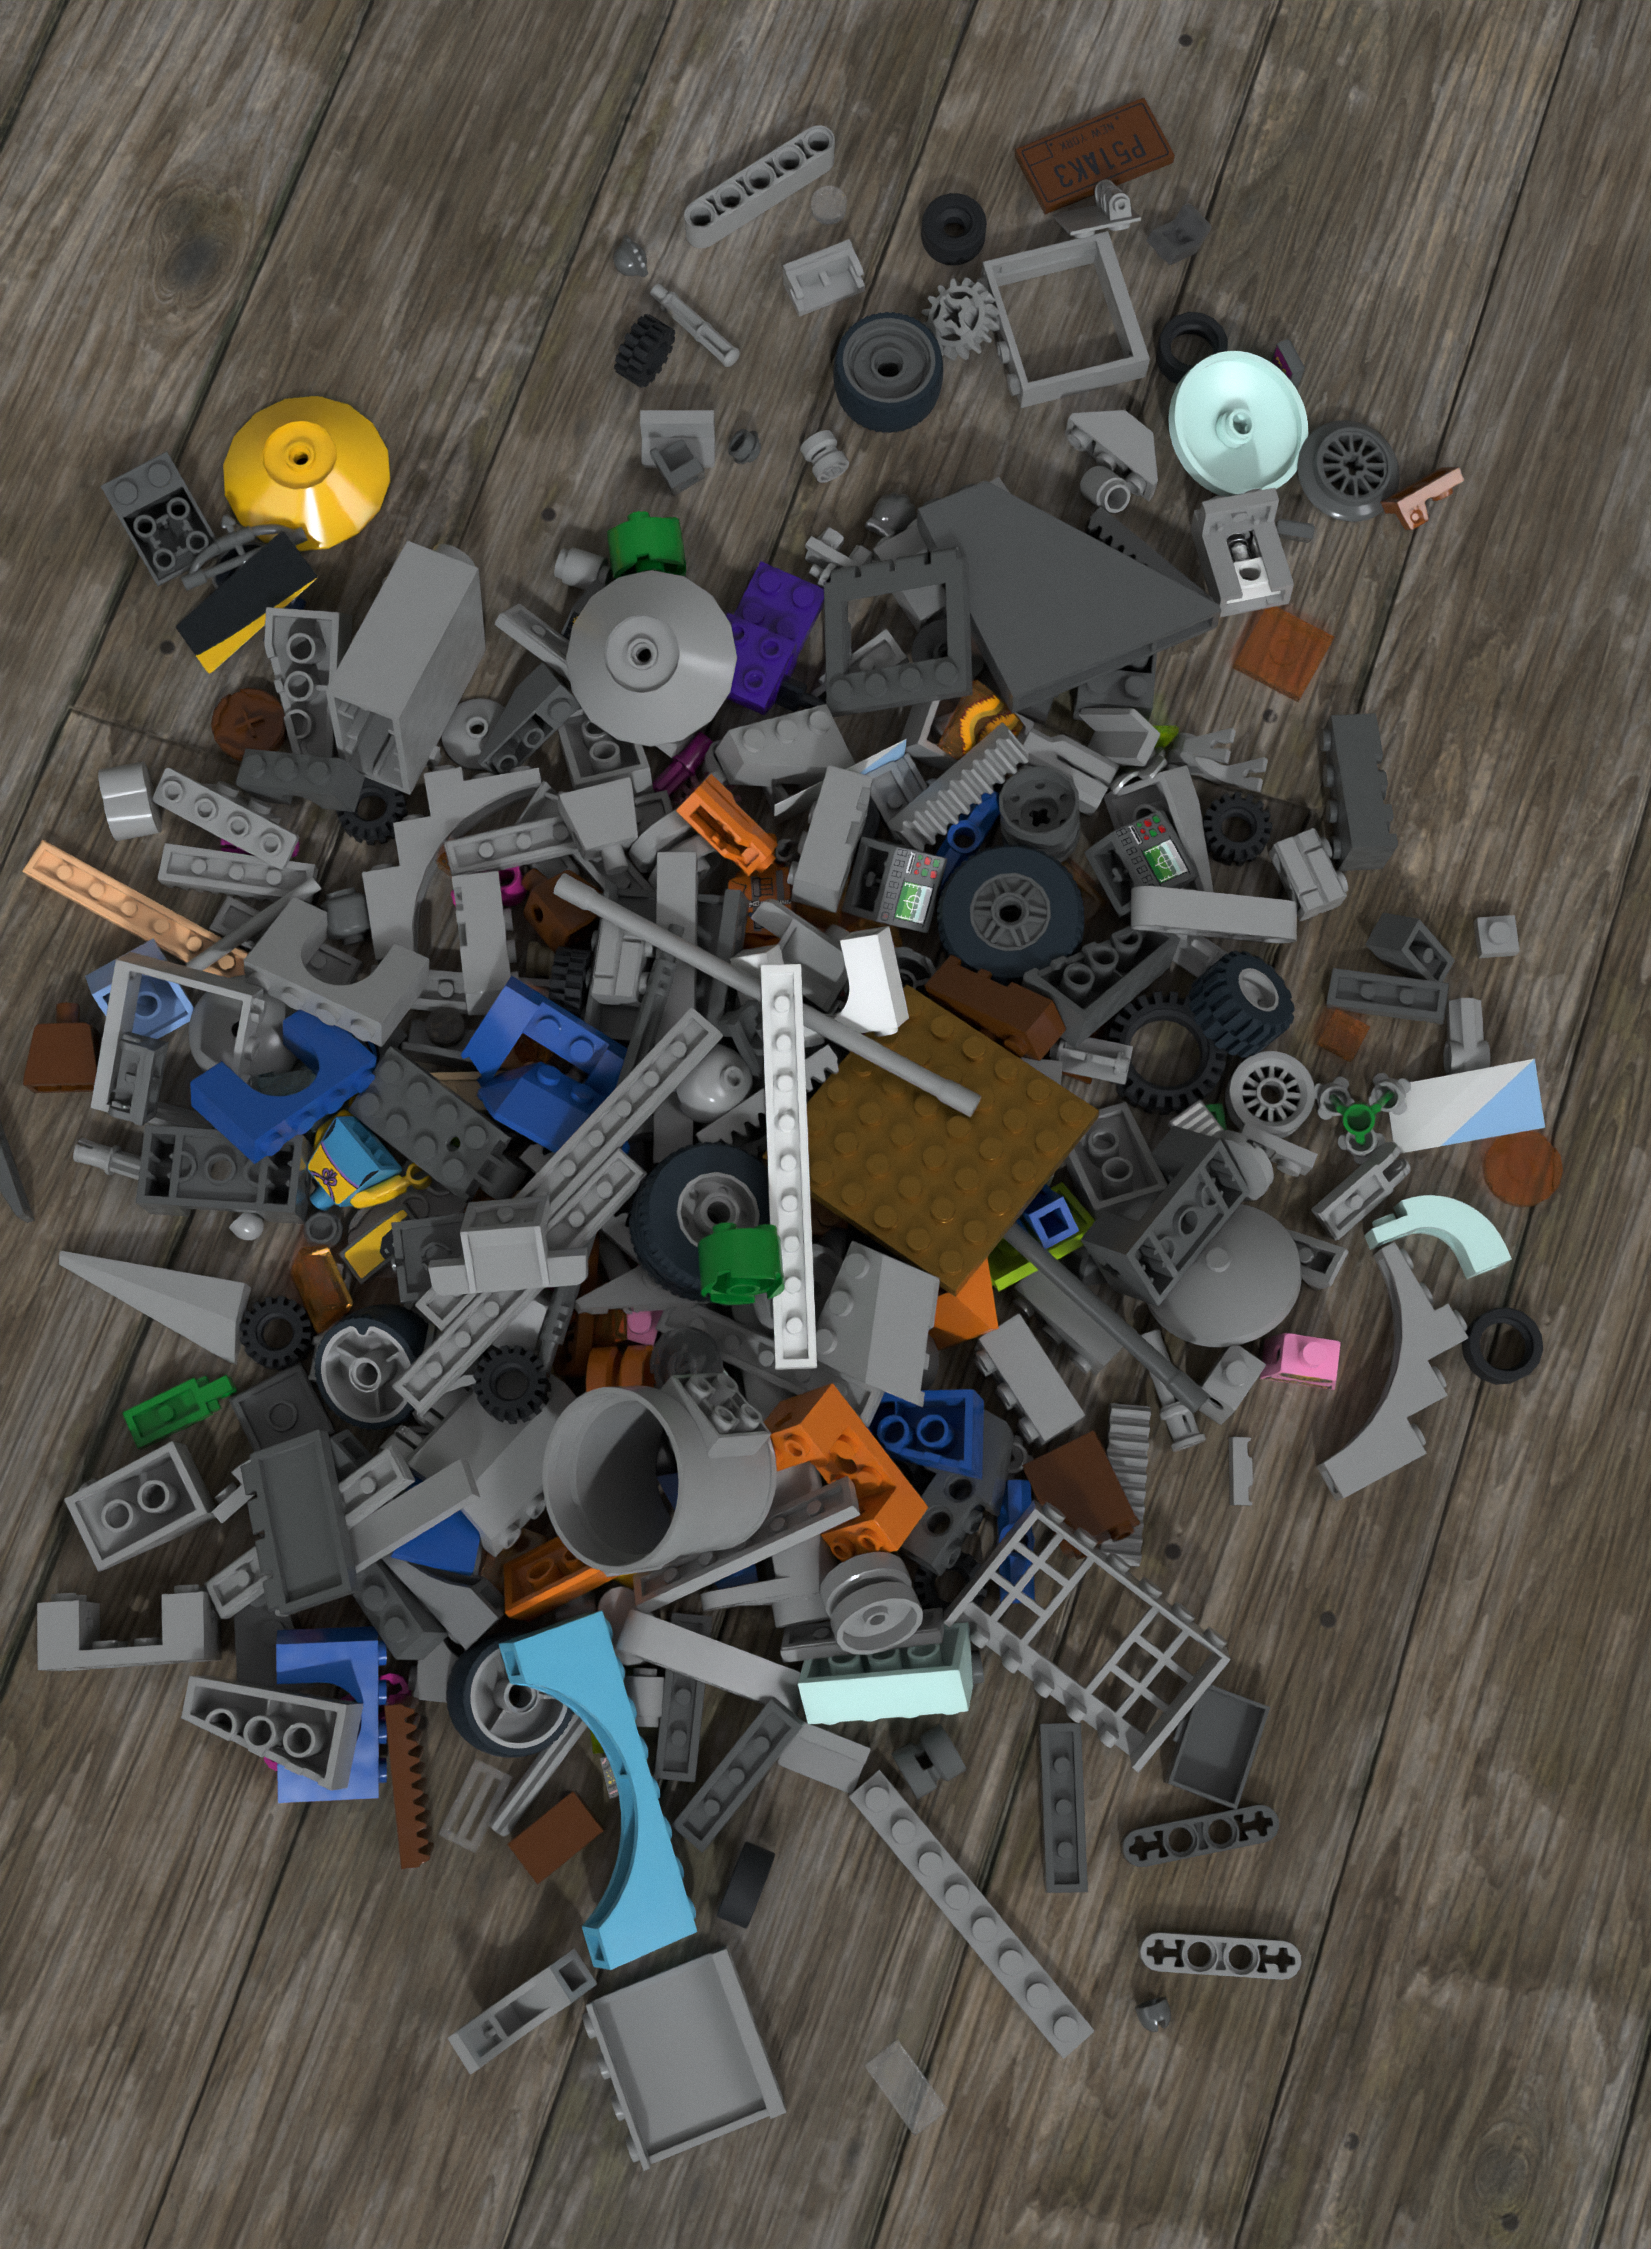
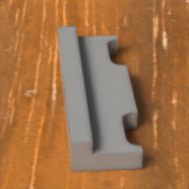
M1248 1437L1229 1438L1230 1505L1233 1506L1252 1505L1248 1497V1488L1253 1485L1252 1457L1248 1456L1247 1443L1251 1441V1438Z

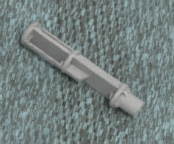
M660 283L652 288L650 295L661 304L660 309L663 312H667L697 342H700L716 356L725 367L732 366L738 360L740 355L739 349L723 338L712 328L709 322L704 321L675 292L667 291Z

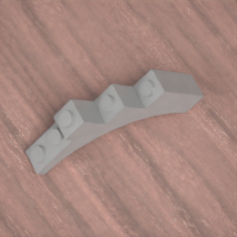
M452 765L438 766L432 772L424 773L431 816L425 817L421 814H413L402 818L400 822L393 823L400 866L394 867L392 864H380L372 867L371 871L362 872L375 958L378 965L395 943L419 954L418 929L421 909L430 882L446 856L444 841L461 838L489 815L516 802L532 798L543 782L539 768L532 769L529 766H519L511 769L510 773L500 775L480 773L473 776L471 780L465 779L461 767L455 768Z
M1395 1242L1383 1247L1373 1255L1386 1283L1393 1312L1394 1347L1387 1381L1378 1404L1364 1426L1341 1450L1316 1466L1335 1501L1355 1493L1426 1454L1423 1447L1426 1441L1421 1430L1414 1423L1410 1425L1407 1417L1448 1396L1444 1390L1447 1385L1442 1373L1436 1366L1431 1367L1428 1360L1468 1339L1465 1333L1467 1330L1466 1322L1457 1310L1452 1311L1449 1304L1437 1310L1433 1309L1431 1304L1434 1300L1431 1292L1424 1283H1418L1411 1271L1414 1266L1410 1256L1403 1248L1399 1249Z

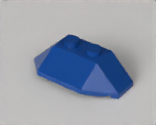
M541 1061L499 1073L477 1092L478 1099L483 1101L485 1108L495 1120L554 1153L565 1144L606 1099V1097L595 1092L590 1086L573 1080L561 1073L556 1067ZM628 1141L622 1147V1151L627 1155L630 1151Z

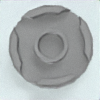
M1230 1130L1215 1132L1212 1137L1219 1138L1250 1190L1243 1201L1257 1200L1265 1194L1274 1178L1272 1164L1266 1153L1258 1145L1253 1148L1246 1142L1249 1138L1242 1133Z

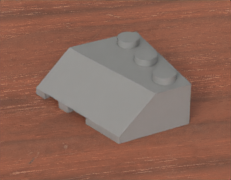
M852 1241L816 1324L817 1360L865 1384L923 1407L925 1392L921 1391L923 1370H928L930 1354L926 1353L928 1332L934 1327L940 1278Z

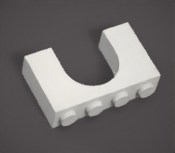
M885 926L851 932L840 940L849 980L848 1000L841 1012L825 1015L860 1034L874 1031L877 1037L898 1032V1027L909 1019L890 927ZM779 944L742 950L730 958L731 965L760 980L761 965H784ZM737 990L741 1007L747 1000H755ZM758 1002V1004H759V1006H760V1008H761V1010H762V1003ZM803 1026L804 1048L817 1046L825 1042L824 1039L826 1037Z

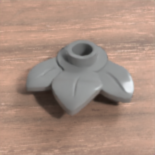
M1162 747L1154 748L1145 766H1128L1114 776L1110 785H1107L1108 789L1117 794L1123 785L1133 777L1139 776L1144 780L1154 778L1168 763L1164 758L1166 754Z

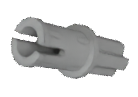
M86 1138L79 1139L78 1143L83 1145V1147L76 1144L73 1153V1160L75 1162L103 1169L107 1175L118 1173L130 1178L139 1179L140 1156L124 1152L121 1146L118 1145L110 1147Z

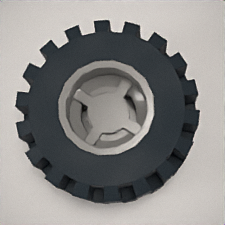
M1236 950L1231 951L1229 954L1226 953L1191 985L1192 989L1189 991L1191 1002L1189 1006L1190 1010L1195 1014L1194 1020L1196 1024L1202 1028V1033L1207 1038H1210L1215 1046L1219 1049L1224 1048L1228 1054L1233 1056L1236 1054L1240 1057L1254 1056L1290 1027V1024L1293 1023L1294 1016L1292 1013L1295 1011L1294 1003L1290 1000L1292 995L1290 990L1286 988L1285 981L1281 976H1278L1270 964L1267 965L1262 958L1257 955L1253 957L1249 952L1242 951L1239 953Z

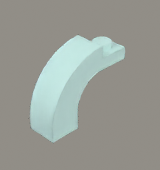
M1423 1195L1401 1200L1393 1207L1398 1219L1395 1218L1394 1213L1381 1217L1372 1222L1374 1228L1364 1235L1370 1250L1411 1234L1421 1233L1435 1236L1444 1241L1453 1250L1466 1280L1500 1267L1512 1260L1501 1235L1485 1216L1461 1201L1444 1196Z

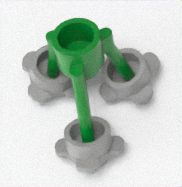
M1378 1073L1373 1078L1375 1087L1369 1097V1104L1354 1102L1347 1091L1349 1082L1342 1076L1335 1077L1333 1082L1324 1085L1321 1083L1314 1085L1315 1098L1319 1106L1317 1114L1325 1120L1330 1119L1332 1116L1343 1115V1124L1348 1132L1338 1138V1146L1341 1150L1349 1151L1354 1156V1161L1357 1164L1362 1165L1366 1160H1370L1371 1153L1378 1149L1379 1146H1382L1383 1143L1385 1144V1137L1381 1133H1375L1372 1129L1375 1124V1114L1380 1112V1110L1392 1112L1395 1115H1400L1406 1111V1093L1411 1090V1084L1406 1078L1397 1080L1389 1078L1386 1073Z

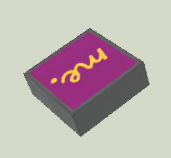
M1286 339L1276 344L1271 363L1277 366L1296 388L1299 386L1305 367L1291 340Z

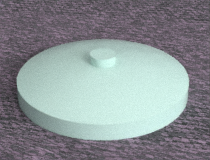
M1225 351L1203 359L1180 380L1174 390L1169 407V432L1178 459L1195 481L1219 496L1229 497L1244 494L1252 489H1278L1298 470L1299 452L1308 437V421L1305 407L1291 380L1277 366L1260 356L1242 351Z

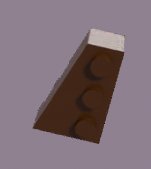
M950 955L924 985L931 1000L1017 1057L1040 1061L1066 1030L1053 1000L1013 982L1007 987L990 979L992 977L991 972L981 968L975 973L960 966L961 959Z

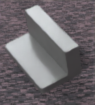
M640 410L641 462L644 468H657L651 459L650 450L656 447L660 452L681 439L685 441L693 457H697L703 468H713L715 466L714 410Z
M1082 708L1079 714L1095 731L1087 748L1119 764V766L1146 765L1160 733L1137 710L1133 708Z
M804 1722L806 1724L779 1757L778 1764L849 1794L853 1793L871 1748Z

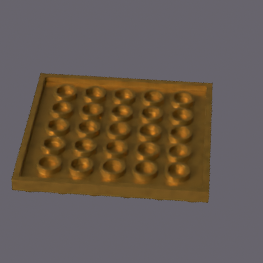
M906 985L903 991L909 1019L898 1027V1032L877 1037L874 1031L866 1032L864 1036L945 1079L953 1080L981 1095V1100L973 1115L969 1117L939 1101L936 1096L850 1051L839 1064V1072L837 1074L832 1073L807 1102L810 1196L907 1264L940 1278L939 1286L956 1297L1098 1119L1099 1110L917 990ZM767 1151L762 1156V1161L766 1166H768Z

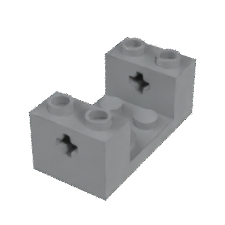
M199 1585L174 1586V1594H162V1639H159V1637L134 1639V1647H128V1641H100V1603L87 1602V1595H76V1593L51 1594V1602L37 1603L38 1670L61 1672L221 1661V1618L206 1587H199Z

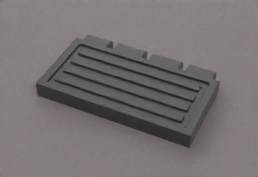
M318 1429L249 1454L251 1462L242 1465L240 1468L245 1494H257L258 1498L248 1501L247 1504L253 1535L265 1534V1538L255 1541L261 1575L273 1574V1578L262 1582L268 1611L279 1610L280 1614L290 1615L360 1591L328 1431Z

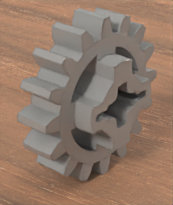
M965 277L961 285L953 278L951 279L949 289L939 285L938 291L940 295L937 298L934 296L928 297L932 306L930 309L922 310V314L928 318V321L922 324H925L931 330V333L934 334L940 346L942 356L945 355L950 360L955 361L957 355H959L964 360L969 359V350L973 349L980 354L982 352L980 343L982 341L991 343L992 339L988 335V331L998 329V324L992 320V317L998 315L999 310L993 305L996 300L995 297L981 283H974Z

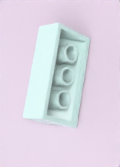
M968 1622L954 1623L951 1627L945 1624L943 1643L890 1649L869 1655L850 1654L804 1660L798 1680V1687L807 1723L833 1725L844 1721H875L881 1718L893 1717L914 1718L919 1715L941 1713L953 1715L969 1711L973 1679Z

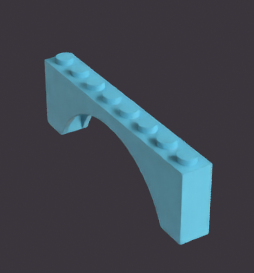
M602 1611L584 1612L499 1643V1648L510 1684L526 1686L541 1691L569 1707L593 1732L612 1768L621 1809L619 1851L607 1889L593 1913L582 1925L593 1967L612 1970L696 1933L697 1928L694 1922L696 1910L692 1900L686 1895L682 1881L684 1878L683 1866L678 1857L675 1856L670 1841L672 1829L667 1818L663 1816L659 1804L660 1789L655 1778L651 1776L646 1760L648 1759V1748L637 1730L635 1705L626 1693L623 1682L625 1677L624 1667L620 1659L616 1657L611 1642L613 1638L611 1624L604 1617Z

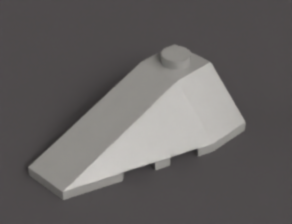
M266 607L264 646L267 658L271 660L276 679L274 684L276 692L280 694L285 713L284 722L294 754L335 758L337 745L334 738L326 688L351 644L353 615L340 612Z
M1187 765L1160 772L1152 779H1142L1124 786L1117 794H1114L1112 791L1104 795L1115 830L1163 810L1199 874L1197 878L1181 889L1213 892L1199 799Z

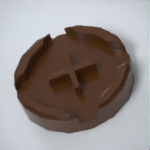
M248 687L239 689L240 692H236L233 695L228 694L221 699L213 711L211 728L215 741L224 754L236 761H242L246 749L278 752L286 740L287 729L284 722V709L275 696L263 689Z

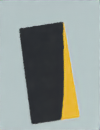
M281 531L177 624L176 629L205 670L211 674L265 626L266 607L285 608L317 579V575L285 531Z

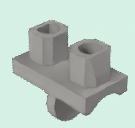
M827 527L817 539L811 536L805 544V548L808 549L805 560L813 564L809 574L819 579L817 586L823 589L824 583L831 582L832 570L858 566L861 574L862 565L872 563L873 553L861 545H856L849 557L838 552L844 544V537L830 527Z

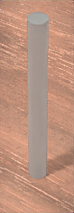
M312 876L186 963V966L203 971L273 923L293 897L305 901L321 890V886Z

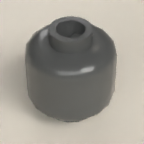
M355 887L325 895L326 901L320 905L319 909L327 912V937L330 940L342 939L343 946L365 941L364 933L371 930L366 895L364 893H356Z

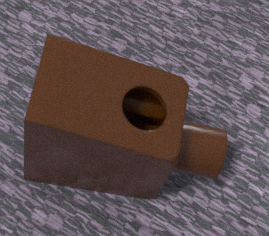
M533 868L521 881V885L530 893L523 911L525 919L555 954L558 946L576 948L591 939L593 932L598 930L600 916L591 911L583 910L553 893L554 888L561 875L566 873L594 888L597 893L603 892L571 870H564L548 879L537 868Z
M67 1002L56 1004V1022L37 1024L34 1027L23 1078V1085L33 1093L93 1092L101 1039L99 1031L91 1023H80L79 1004Z

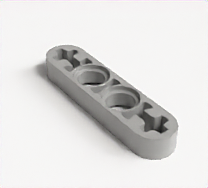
M1155 1931L1144 1935L1138 1946V1954L1142 1963L1151 1970L1158 1972L1284 1980L1295 1976L1302 1962L1298 1949L1290 1942L1281 1939ZM1160 1939L1163 1947L1177 1949L1175 1940H1182L1179 1949L1181 1965H1174L1176 1957L1169 1955L1161 1956L1160 1963H1154V1957L1147 1954V1947H1153L1155 1940ZM1195 1942L1205 1943L1210 1950L1209 1960L1202 1966L1192 1965L1188 1959V1949ZM1242 1944L1250 1950L1251 1961L1245 1968L1237 1969L1229 1962V1952L1232 1947ZM1258 1945H1264L1262 1953L1265 1955H1278L1279 1948L1284 1947V1953L1292 1958L1291 1964H1284L1283 1971H1279L1278 1965L1272 1962H1262L1264 1970L1257 1971L1260 1962Z

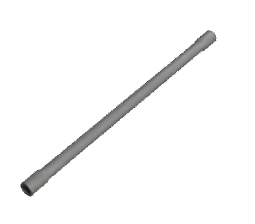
M566 873L562 874L557 881L553 893L583 910L591 911L762 1003L760 979L597 893L594 888ZM803 1003V1026L936 1096L939 1101L969 1117L973 1115L981 1100V1095L953 1080L945 1079Z

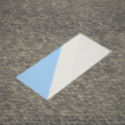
M907 739L846 770L866 775L892 761L895 762L903 758ZM823 781L775 804L774 826L811 808L813 801H818Z
M1535 1059L1410 1082L1411 1090L1406 1093L1405 1098L1406 1111L1400 1115L1389 1112L1393 1142L1398 1145L1401 1153L1545 1128Z

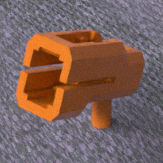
M712 774L676 810L721 856L731 859L747 876L755 869L762 874L777 858L772 853L778 846L776 835L766 833L735 803L732 793Z

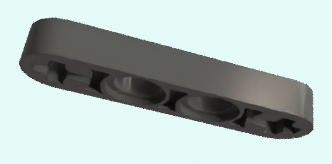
M1253 1804L1237 1809L1135 1828L1123 1836L1121 1853L1128 1863L1137 1867H1147L1265 1843L1277 1835L1279 1819L1270 1807ZM1258 1811L1261 1817L1269 1818L1270 1825L1264 1827V1834L1259 1835V1832L1255 1829L1242 1830L1245 1839L1239 1840V1827L1234 1819L1235 1815L1240 1814V1823L1255 1820V1812ZM1217 1819L1225 1820L1231 1829L1229 1839L1222 1844L1213 1842L1208 1834L1210 1824ZM1178 1827L1185 1828L1191 1836L1190 1846L1182 1852L1174 1851L1170 1847L1168 1840L1170 1832ZM1161 1830L1160 1843L1166 1853L1165 1856L1159 1857L1158 1848L1146 1850L1144 1853L1145 1858L1139 1860L1137 1854L1129 1852V1846L1135 1844L1136 1836H1140L1144 1842L1157 1841L1154 1832Z

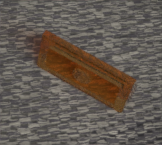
M327 1245L300 1248L290 1274L317 1334L323 1333L352 1308L353 1300Z

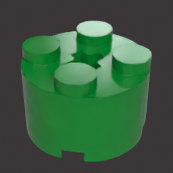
M638 511L627 516L628 521L607 531L611 569L615 580L618 577L650 570L686 576V558L680 520L678 518L650 517L648 512Z
M720 1223L712 1227L713 1234L706 1236L698 1243L700 1285L703 1297L709 1293L710 1301L742 1305L755 1303V1295L767 1292L768 1300L783 1292L785 1285L781 1239L777 1234L776 1226L763 1224L754 1228H737V1225L734 1223Z

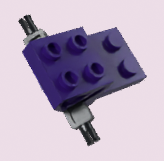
M760 561L734 615L731 613L726 615L731 623L737 654L731 692L726 699L764 716L774 704L796 712L799 707L809 709L826 704V700L806 693L807 685L791 678L797 666V658L824 606L823 588Z

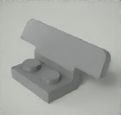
M765 900L759 905L751 919L781 939L778 944L780 945L784 965L801 964L802 995L826 1012L834 1014L841 1004L838 997L846 985L849 986L841 945L777 900Z
M548 1196L468 1202L460 1230L464 1258L430 1260L428 1270L433 1290L442 1296L572 1286L581 1284L588 1276L587 1248L548 1251L545 1236L551 1211Z

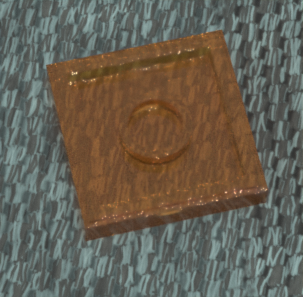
M1277 606L1266 608L1235 661L1233 668L1299 702L1335 637Z

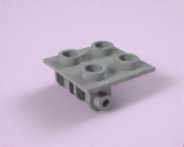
M1108 179L1101 180L1095 187L1096 205L1053 214V218L1070 236L1073 235L1075 238L1093 236L1095 230L1104 228L1112 231L1124 230L1130 227V223L1141 221V217L1131 209L1129 197Z

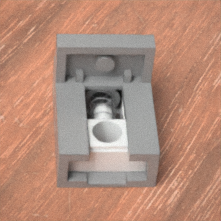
M1276 488L1265 490L1252 489L1244 494L1229 497L1216 496L1208 501H1203L1201 509L1194 510L1191 534L1209 594L1214 599L1213 602L1217 603L1222 610L1220 617L1289 604L1294 583L1274 522L1279 503ZM1248 577L1253 579V581H1248L1243 578Z

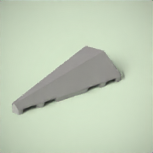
M60 1250L59 1265L230 1364L237 1365L241 1348L240 1337L243 1336V1332L239 1330L240 1323H243V1316L246 1312L251 1287L246 1283Z

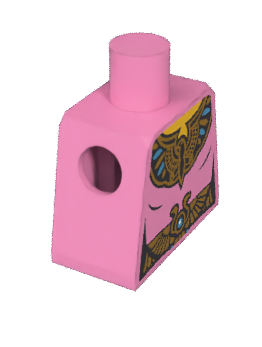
M1282 1333L1264 1340L1262 1362L1266 1366L1261 1372L1260 1378L1335 1390L1341 1342L1291 1333ZM1278 1350H1280V1356L1277 1362V1353Z

